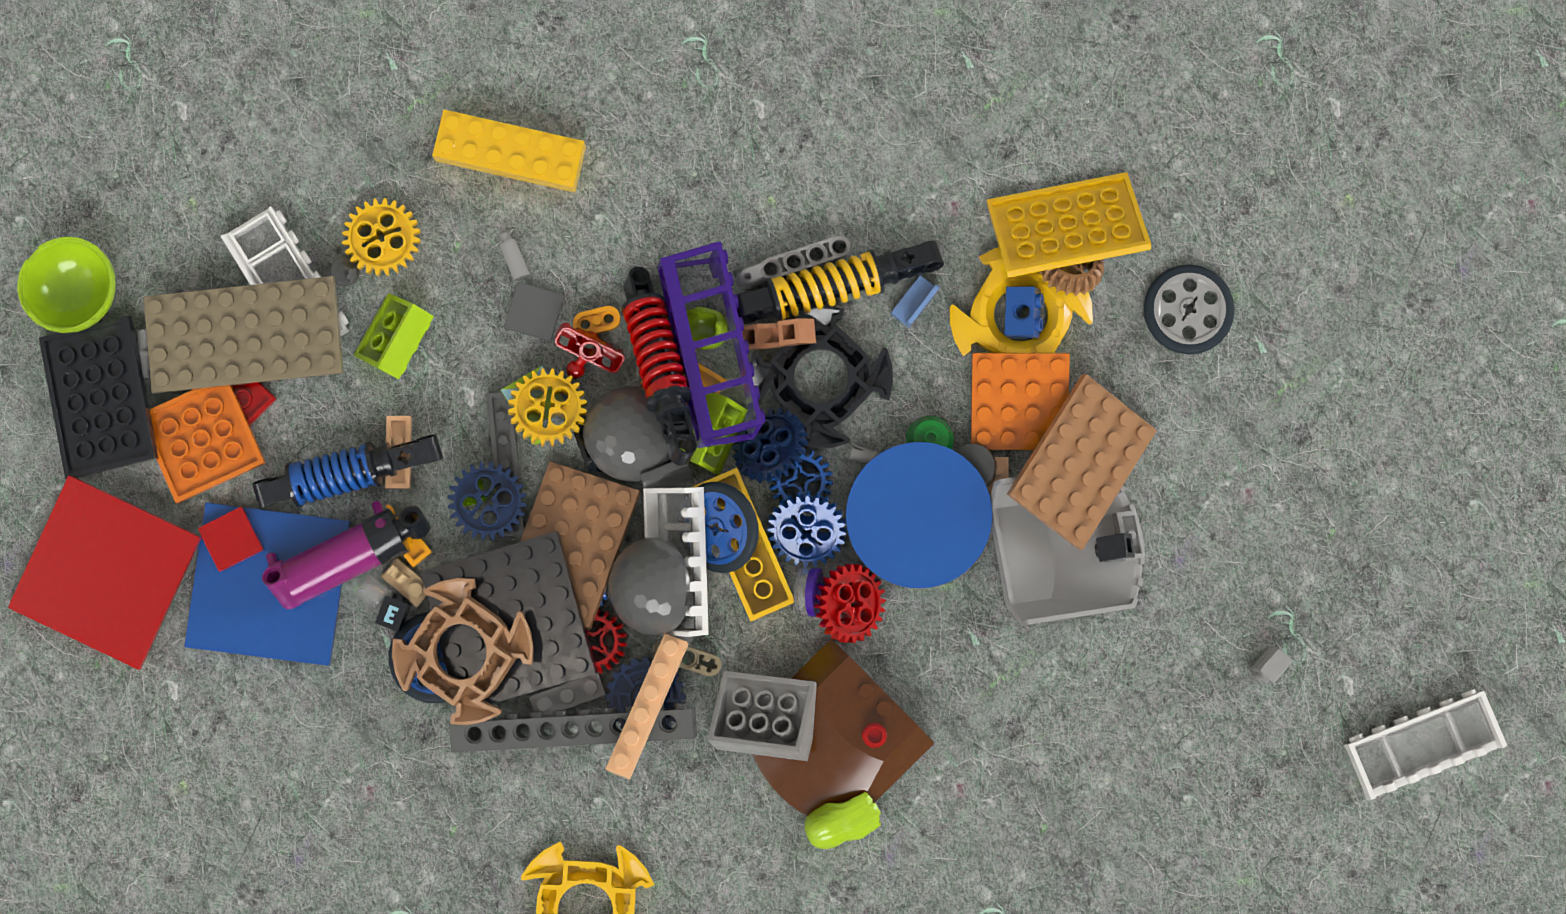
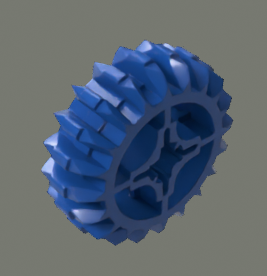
M813 450L810 451L809 457L804 456L805 454L799 455L802 462L810 463L819 473L807 474L802 470L800 462L795 461L796 470H794L792 478L780 482V480L777 481L775 477H772L771 482H776V485L769 486V490L778 491V493L772 496L773 499H778L781 496L782 501L786 503L787 495L783 491L786 488H795L802 497H806L808 485L818 480H821V487L817 492L820 493L819 500L825 498L822 496L823 493L831 495L832 491L825 488L826 485L832 486L834 484L832 480H826V477L832 476L833 472H824L829 463L826 462L820 465L819 462L823 459V456L819 455L816 460L813 459L815 452ZM797 469H799L800 475H803V478L806 477L808 479L804 483L805 493H803L802 487H798V485L796 486L793 483L797 480Z

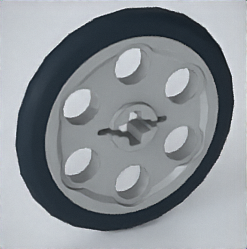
M1186 264L1177 265L1165 270L1152 282L1145 296L1144 317L1149 331L1160 344L1176 353L1199 354L1214 348L1228 334L1234 319V300L1229 287L1220 276L1203 266ZM1186 279H1192L1196 283V289L1193 292H1188L1183 288V282ZM1166 290L1172 291L1175 295L1174 302L1166 303L1162 299V293ZM1206 292H1213L1216 295L1217 300L1215 304L1210 305L1204 301V294ZM1196 297L1197 299L1192 308L1195 313H1190L1182 321L1186 311L1183 306L1191 304ZM1165 314L1172 315L1175 320L1174 325L1171 327L1164 326L1161 321L1162 316ZM1211 315L1215 318L1216 325L1214 328L1204 326L1203 319L1205 316ZM1189 326L1194 329L1195 337L1188 340L1183 337L1182 330L1184 327Z

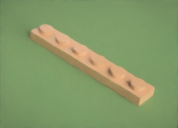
M664 634L606 766L608 772L630 780L689 645L687 641Z

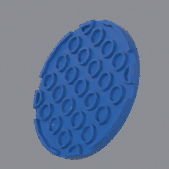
M909 442L884 450L869 461L859 472L851 486L847 499L846 526L855 552L862 562L876 575L902 587L931 588L956 579L965 573L979 558L986 546L991 531L992 504L983 478L977 469L962 455L945 446L934 443Z

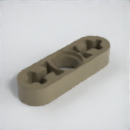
M659 639L655 642L653 646L654 655L656 654L662 639ZM689 645L686 651L693 653V659L687 664L681 661L679 665L681 668L706 676H714L721 669V661L716 655ZM699 658L706 662L711 660L714 663L713 667L710 666L707 669L706 666L698 663Z

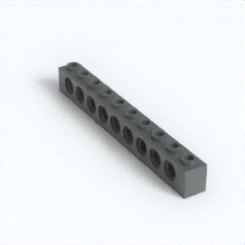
M675 703L674 708H664L663 704L647 741L694 739L697 737L695 706L689 707L688 703ZM626 706L625 711H616L615 707L601 708V712H591V708L577 709V713L567 714V710L552 711L553 715H543V711L528 712V716L519 717V713H506L504 718L494 717L485 722L471 725L449 723L451 753L617 743L622 730L617 728L616 720L617 718H622L627 721L633 706ZM666 715H671L675 718V727L670 728L666 726L664 722ZM594 719L602 723L603 728L601 732H597L592 728V721ZM569 721H574L577 723V733H572L569 731ZM545 722L553 725L554 733L552 735L544 731ZM521 724L528 725L530 728L529 736L521 734ZM497 725H501L505 728V737H500L497 735ZM474 726L480 728L482 732L480 739L475 738L472 734Z

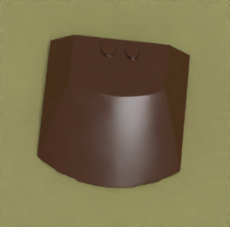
M830 639L791 678L817 683L813 740L808 761L752 755L761 773L773 789L791 806L808 816L826 803H843L864 792L875 803L934 742L845 651ZM871 723L882 725L887 732L885 743L877 748L867 746L862 739L863 729Z

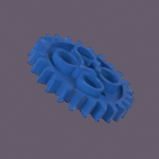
M807 491L806 497H802L800 492H797L796 499L788 495L787 503L780 500L779 508H773L774 515L769 516V523L771 524H768L767 531L771 532L768 535V540L773 541L772 549L779 548L778 556L786 554L785 562L790 561L792 558L795 559L794 566H797L800 561H803L804 568H806L808 562L812 561L814 567H817V560H821L822 563L826 564V556L834 559V551H841L840 544L845 543L843 535H846L847 528L843 526L846 524V519L841 518L842 510L835 511L836 503L828 505L829 497L819 500L820 493L811 498L809 491ZM808 511L811 512L813 515L807 517L804 516L802 513ZM787 526H791L795 528V530L787 531L784 528ZM827 528L830 531L827 533L820 532L819 529ZM802 543H809V544H811L812 546L806 548V547H803L801 544H802Z

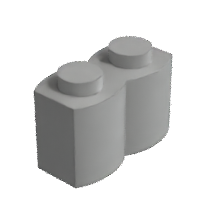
M1275 646L1268 647L1250 668V671L1253 672L1251 677L1261 685L1263 683L1265 685L1274 684L1292 664L1293 660Z

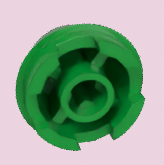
M923 416L915 420L908 428L906 443L928 442L945 446L952 450L954 435L951 427L943 419L936 416Z

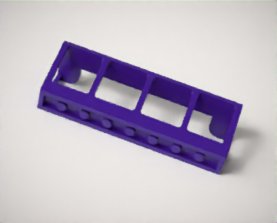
M721 241L663 257L657 266L663 296L666 300L668 319L671 323V331L674 334L673 341L678 347L676 353L681 358L679 364L684 369L682 375L686 377L687 387L691 391V399L687 404L690 408V417L697 448L753 440L765 422L764 411L762 408H759L758 404L760 398L759 388L757 385H754L752 378L754 377V367L752 362L749 363L747 356L749 354L748 341L743 339V319L738 317L737 313L739 307L738 297L736 294H733L731 287L733 286V276L731 272H728L726 265L728 264V254L726 249L723 250ZM712 251L710 257L706 259L675 263L679 260ZM709 264L712 277L719 279L720 286L683 296L676 268ZM722 293L730 332L693 341L685 304ZM732 339L741 377L704 387L695 349ZM743 384L748 405L746 422L713 430L705 395ZM743 430H747L748 433L744 435L718 438Z

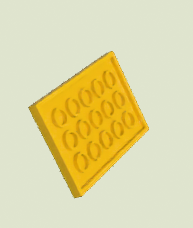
M1127 172L986 199L988 212L1008 278L1151 250V241Z

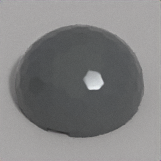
M621 387L605 393L592 405L584 423L583 438L587 453H589L600 470L619 480L642 481L640 477L642 473L671 462L667 444L662 434L661 423L656 419V411L648 409L645 397L646 391L642 387Z
M656 537L643 538L627 546L615 560L609 576L610 600L616 614L631 629L652 636L670 633L682 622L688 608L685 602L687 591H690V581L685 561L680 552L672 543Z

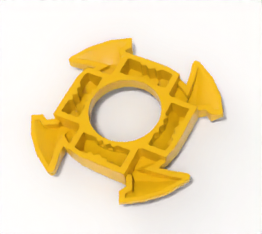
M999 247L978 257L982 264L989 265L992 271L973 301L970 317L953 304L949 307L952 335L962 356L970 353L971 346L975 343L990 353H1054L1069 328L1072 312H1075L1089 325L1093 322L1092 302L1089 292L1085 295L1079 292L1077 296L1070 292L1066 296L1064 291L1060 290L1057 292L1056 287L1049 288L1048 282L1043 281V277L1039 272L1008 278ZM1006 287H1036L1043 293L1044 304L1047 310V322L1043 331L1039 334V338H1033L1028 341H1015L1007 338L998 329L994 319V310L997 301L1006 293Z
M560 841L542 851L530 862L521 875V880L544 878L537 895L536 914H558L559 902L563 894L572 886L582 883L593 884L603 889L612 902L613 914H635L636 888L643 886L647 889L655 885L646 867L634 854L621 845L616 846L619 869L603 862L564 860L562 853L565 848Z

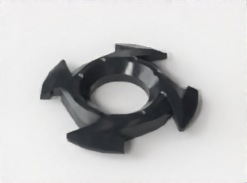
M825 305L821 310H818L816 306H811L810 313H805L803 308L798 309L799 315L794 317L796 319H814L816 343L782 347L770 362L763 361L762 355L753 353L751 360L754 367L753 382L754 385L758 386L760 393L758 404H761L771 388L779 404L792 415L795 414L807 429L808 436L805 439L808 441V444L805 447L834 448L848 444L851 439L832 427L848 419L872 392L879 393L880 399L889 400L893 385V370L888 349L883 348L871 366L869 358L863 349L836 325V321L842 319L845 309ZM816 350H825L836 354L842 359L848 371V383L844 392L835 400L826 403H816L806 399L798 391L794 381V371L800 359Z

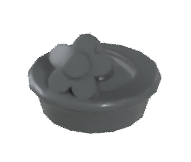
M339 258L330 266V274L335 277L337 284L349 286L358 280L359 269L355 263L352 264L350 259Z

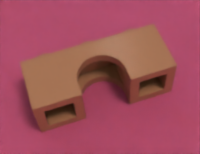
M790 319L778 321V323L744 325V330L742 331L743 339L748 341L749 350L816 343L814 319Z

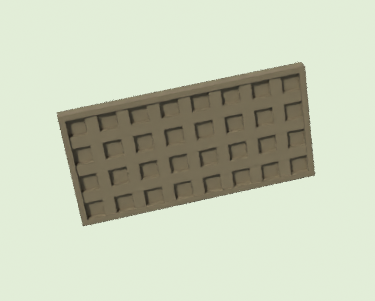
M334 276L143 297L152 393L344 374Z

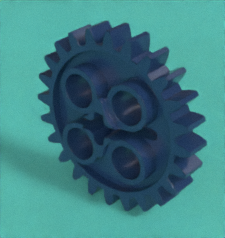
M770 408L768 415L765 414V422L753 440L736 442L738 445L732 447V450L735 452L732 455V458L736 461L735 466L745 477L747 476L751 481L756 479L759 483L763 479L770 483L772 477L779 481L780 474L782 473L785 476H789L788 469L796 470L795 461L802 462L799 455L807 452L802 447L808 444V441L805 439L808 436V433L804 430L805 426L795 414L792 415L788 410L784 413L779 408L775 413ZM747 430L739 432L741 435L748 434Z
M490 461L488 468H485L484 464L480 462L479 469L477 470L471 464V472L469 474L465 470L461 471L463 479L454 478L458 486H450V489L455 492L454 495L447 496V499L454 501L453 504L448 505V509L455 510L450 517L451 519H459L455 525L456 527L465 526L463 534L471 530L473 539L477 534H481L482 541L485 540L486 535H490L491 540L494 541L495 533L504 538L503 530L506 529L512 533L511 524L513 523L518 526L520 524L516 517H524V513L519 510V508L527 506L526 503L520 501V499L527 496L526 493H519V490L524 485L515 484L519 477L517 475L511 478L509 476L511 473L510 468L505 473L502 472V464L497 469H493V462ZM482 478L489 479L492 484L491 488L486 491L479 489L478 481ZM496 484H501V487L491 499L493 505H486L480 516L474 519V514L483 504L481 498H487ZM502 492H506L511 496V502L507 505H502L497 500L498 495ZM466 498H473L476 500L477 506L473 510H467L463 507V501ZM487 512H493L497 520L494 524L488 525L483 521V515Z

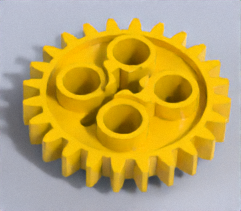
M375 198L373 206H370L365 201V209L362 210L357 206L358 214H349L353 220L352 223H344L349 228V231L342 232V235L348 238L342 244L347 247L350 246L345 253L346 255H353L350 259L352 264L359 261L357 265L359 270L366 266V273L368 275L373 269L377 277L380 276L383 270L387 276L390 275V269H394L398 274V266L401 265L404 268H408L405 261L407 259L414 261L411 252H419L414 244L421 243V240L415 237L421 231L420 229L413 228L418 222L417 220H410L413 216L411 211L404 214L406 210L405 205L397 209V202L395 200L391 205H388L386 198L383 199L382 204H379ZM386 217L394 218L393 224L389 227L382 226V221ZM363 227H371L370 235L366 237L360 236V231ZM397 228H401L400 232H394ZM380 233L384 235L385 241L383 242L379 240L378 234ZM401 238L404 241L403 245L397 249L393 248V240ZM363 243H369L366 247H362ZM380 248L381 255L378 258H371L370 252L372 249Z
M542 368L541 375L537 376L532 371L531 379L525 375L523 376L524 384L516 382V388L519 391L511 390V396L515 399L508 400V405L514 408L508 410V415L514 416L510 419L511 424H518L515 428L516 433L524 431L523 439L531 436V444H534L539 439L541 447L545 445L546 441H549L551 447H554V440L558 439L561 444H564V436L571 440V431L579 433L580 428L577 424L584 425V419L580 416L587 415V410L581 407L587 405V400L581 399L584 396V391H577L580 385L579 382L571 384L572 376L564 379V371H561L557 376L555 375L554 368L551 369L550 374H546L544 368ZM551 387V408L549 409L548 425L544 428V407L546 406L548 388ZM535 390H540L544 395L536 399L530 394ZM563 393L567 395L568 399L564 402H559L555 399V396ZM531 413H536L541 418L536 422H531L527 417ZM556 416H560L565 422L561 425H555L551 420Z

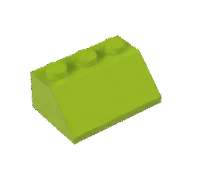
M388 293L353 356L399 380L405 372L413 353L418 349L423 335L429 329L434 316L415 304Z
M714 392L705 395L713 430L723 429L743 422L748 411L747 409L721 394ZM738 432L718 438L737 436ZM733 443L697 448L689 463L718 476L721 474Z

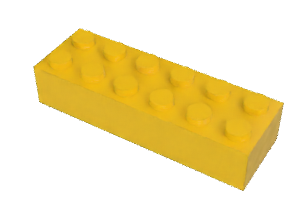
M443 109L432 156L436 162L575 193L586 145L582 140Z
M734 468L693 486L697 487L712 481L726 483L743 493L756 513L759 526V538L756 549L750 560L743 567L734 572H729L750 622L794 604L793 595L738 469ZM719 497L717 505L719 509L724 510L725 501ZM735 514L734 523L737 527H741L742 519L739 515ZM718 523L714 524V526L719 528V531L723 530L720 527H718ZM732 538L731 547L737 551L739 549V542Z

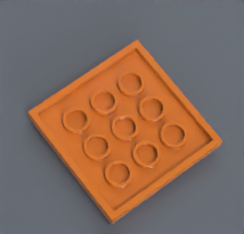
M972 352L971 444L984 446L988 450H1034L1069 396L1070 354Z
M232 385L193 389L149 409L159 457L156 460L177 504L266 464Z

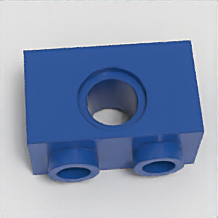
M1006 287V336L1010 338H1039V332L1043 330L1040 308H1043L1044 296L1041 290L1036 287ZM1029 307V315L1026 318H1021L1022 309Z

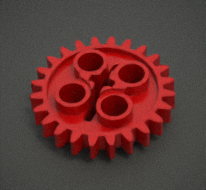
M858 564L838 565L837 571H829L830 577H823L825 586L818 585L822 593L821 595H815V598L820 600V603L814 605V608L820 609L816 618L823 619L819 626L826 627L824 633L831 635V639L839 640V642L856 643V640L864 641V636H872L870 629H878L875 622L883 620L879 616V612H885L881 604L886 602V599L880 598V595L885 590L878 589L881 580H874L876 574L869 572V568Z

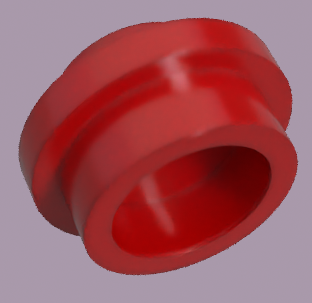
M871 723L863 729L862 739L867 746L877 748L885 743L887 732L882 725Z

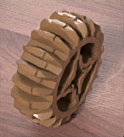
M1104 259L1040 271L1039 274L1042 275L1044 282H1048L1049 288L1056 287L1057 292L1060 290L1064 291L1066 296L1070 292L1075 296L1079 292L1085 295L1088 290L1093 291L1100 283L1104 273Z

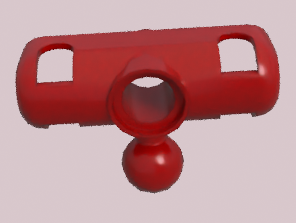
M567 322L562 323L556 331L555 344L578 356L577 360L569 362L566 367L568 376H572L573 379H579L584 375V365L587 361L611 373H615L625 360L622 349H615L612 344L600 339L595 332H586L578 327L575 329ZM561 335L569 339L567 346L560 343ZM587 344L595 345L593 348H586L584 346ZM603 356L611 360L610 367L602 363Z

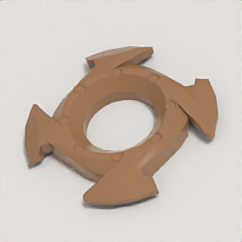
M468 578L440 581L424 589V594L434 597L443 603L435 606L427 614L408 645L405 639H393L392 646L394 670L402 690L408 691L417 674V678L424 686L451 705L456 706V713L452 714L450 718V724L455 725L481 723L500 715L502 710L485 702L484 699L489 697L498 688L517 658H520L523 664L533 665L534 646L531 630L523 612H517L512 628L509 630L508 626L499 616L471 597V590L476 588L475 579ZM457 624H465L476 629L483 637L486 645V659L483 667L476 675L468 679H458L448 675L442 669L437 659V644L441 635L448 628Z

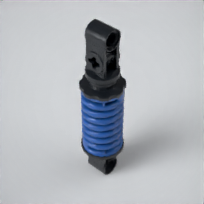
M436 434L395 446L384 443L376 448L368 441L360 445L359 449L350 447L349 453L346 449H343L339 453L332 452L330 456L328 454L322 455V458L316 456L313 458V461L305 459L304 464L300 461L288 462L285 464V475L261 479L253 482L252 486L259 507L269 506L292 498L296 507L299 508L306 504L307 501L312 503L317 499L323 500L326 497L331 498L335 495H343L344 492L350 493L353 490L358 491L362 488H369L372 485L382 486L383 477L388 475L391 477L396 476L397 470L436 462L443 459V455ZM403 451L411 455L408 460L406 457L401 456Z

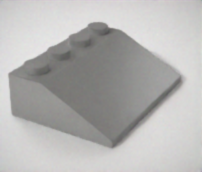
M724 671L707 740L718 750L808 761L813 740L817 683Z

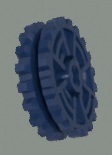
M643 657L642 662H639L637 658L632 659L631 665L628 666L624 663L620 666V673L614 672L612 674L614 681L608 682L607 688L610 689V693L605 695V699L610 701V705L607 707H615L616 711H625L626 706L634 705L652 663L649 657ZM676 672L663 702L664 708H674L675 703H681L682 700L686 699V694L681 693V689L685 687L684 683L677 680L680 676L678 672ZM666 715L664 722L666 726L671 728L670 723L672 721L676 722L673 716ZM617 718L616 722L619 721L621 723L620 729L623 730L626 721L622 718Z

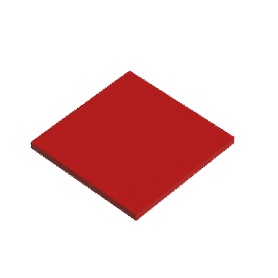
M69 475L8 608L137 670H141L202 537Z

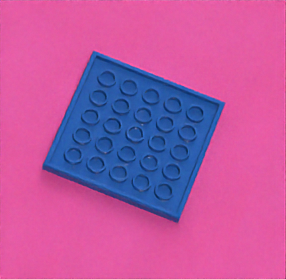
M205 503L202 526L239 507ZM243 507L264 551L222 572L218 571L201 538L184 647L331 666L342 584L293 609H285L262 581V574L269 566L266 559L268 553H275L277 561H285L350 529L351 521Z

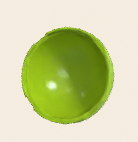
M59 237L38 246V249L28 260L24 261L18 276V297L26 314L37 325L58 333L78 332L96 324L110 309L116 291L115 272L108 257L96 245L77 237Z

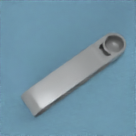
M839 235L767 258L762 263L745 268L735 278L737 285L741 289H752L766 284V278L782 276L786 279L789 273L799 275L803 269L811 271L814 266L824 267L828 262L836 263L839 259L847 258L850 251V242L846 237ZM836 243H842L845 245L846 250L843 253H836L832 247ZM812 251H820L823 254V258L819 261L812 260L810 258ZM791 258H797L800 261V266L792 269L787 265V261ZM772 265L778 271L774 276H767L764 269Z

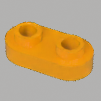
M604 306L578 313L573 319V328L576 329L578 327L586 332L592 331L600 334L616 329L621 322V316L615 307ZM607 315L613 316V321L611 323H606L604 321V318ZM588 321L590 326L587 329H583L581 323Z

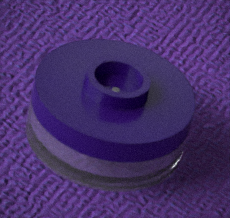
M801 567L796 574L794 607L798 616L816 617L820 612V609L814 608V605L820 603V600L815 598V595H821L822 593L818 585L825 586L823 571L820 568Z

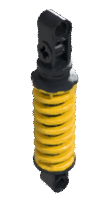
M926 241L919 245L894 252L885 251L883 255L876 256L871 249L860 254L861 259L855 255L850 256L848 263L844 259H839L836 262V266L828 262L824 265L823 269L820 266H814L811 273L807 269H803L800 271L799 277L795 273H789L786 280L782 276L766 278L765 288L737 294L739 303L737 309L738 317H742L743 324H748L774 315L778 322L790 317L789 312L785 311V308L790 307L794 317L799 315L797 308L799 304L803 305L805 313H810L811 306L809 302L813 300L815 301L816 308L821 310L824 307L823 301L828 300L830 306H835V298L840 297L841 302L846 303L848 301V294H852L853 298L857 300L860 298V291L865 290L867 296L878 293L882 294L884 293V285L889 283L896 284L899 280L937 271L944 266V261L936 241Z

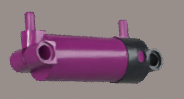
M374 501L371 504L374 516L361 521L360 524L285 561H277L275 553H268L266 559L269 566L262 574V581L283 608L293 609L371 569L387 564L409 553L410 548L407 538L421 539L425 537L430 530L429 521L419 507H406L397 519L390 509L383 510L380 501Z

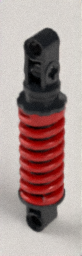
M636 266L630 270L623 285L627 301L621 307V314L627 323V331L630 334V342L633 345V353L636 356L639 375L643 379L642 386L646 391L647 407L651 411H656V419L661 423L662 434L666 441L671 461L676 465L684 466L690 462L697 449L692 421L689 417L690 408L686 404L691 399V391L687 387L686 377L682 375L684 369L679 364L681 358L676 353L678 347L673 342L674 334L670 331L671 323L667 320L666 300L662 295L654 293L649 272L643 267Z

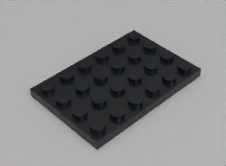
M125 316L96 323L78 332L55 333L39 337L65 479L69 475L78 478L159 459L132 317Z

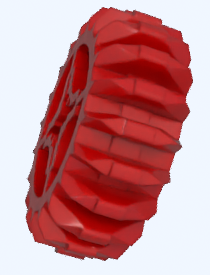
M598 609L594 621L603 622L605 625L597 632H590L587 629L586 632L593 637L600 635V646L604 650L597 646H592L591 650H598L606 656L605 659L595 662L598 673L602 674L603 665L608 670H612V666L609 663L611 660L615 664L620 663L615 657L616 654L620 656L625 655V652L620 651L619 647H627L626 642H620V638L627 637V633L619 634L618 630L622 629L624 625L622 623L617 626L614 625L618 619L616 616L612 617L609 621L607 619L610 614L609 611H605L603 617H601L600 609ZM610 629L614 635L612 652L604 644V637Z

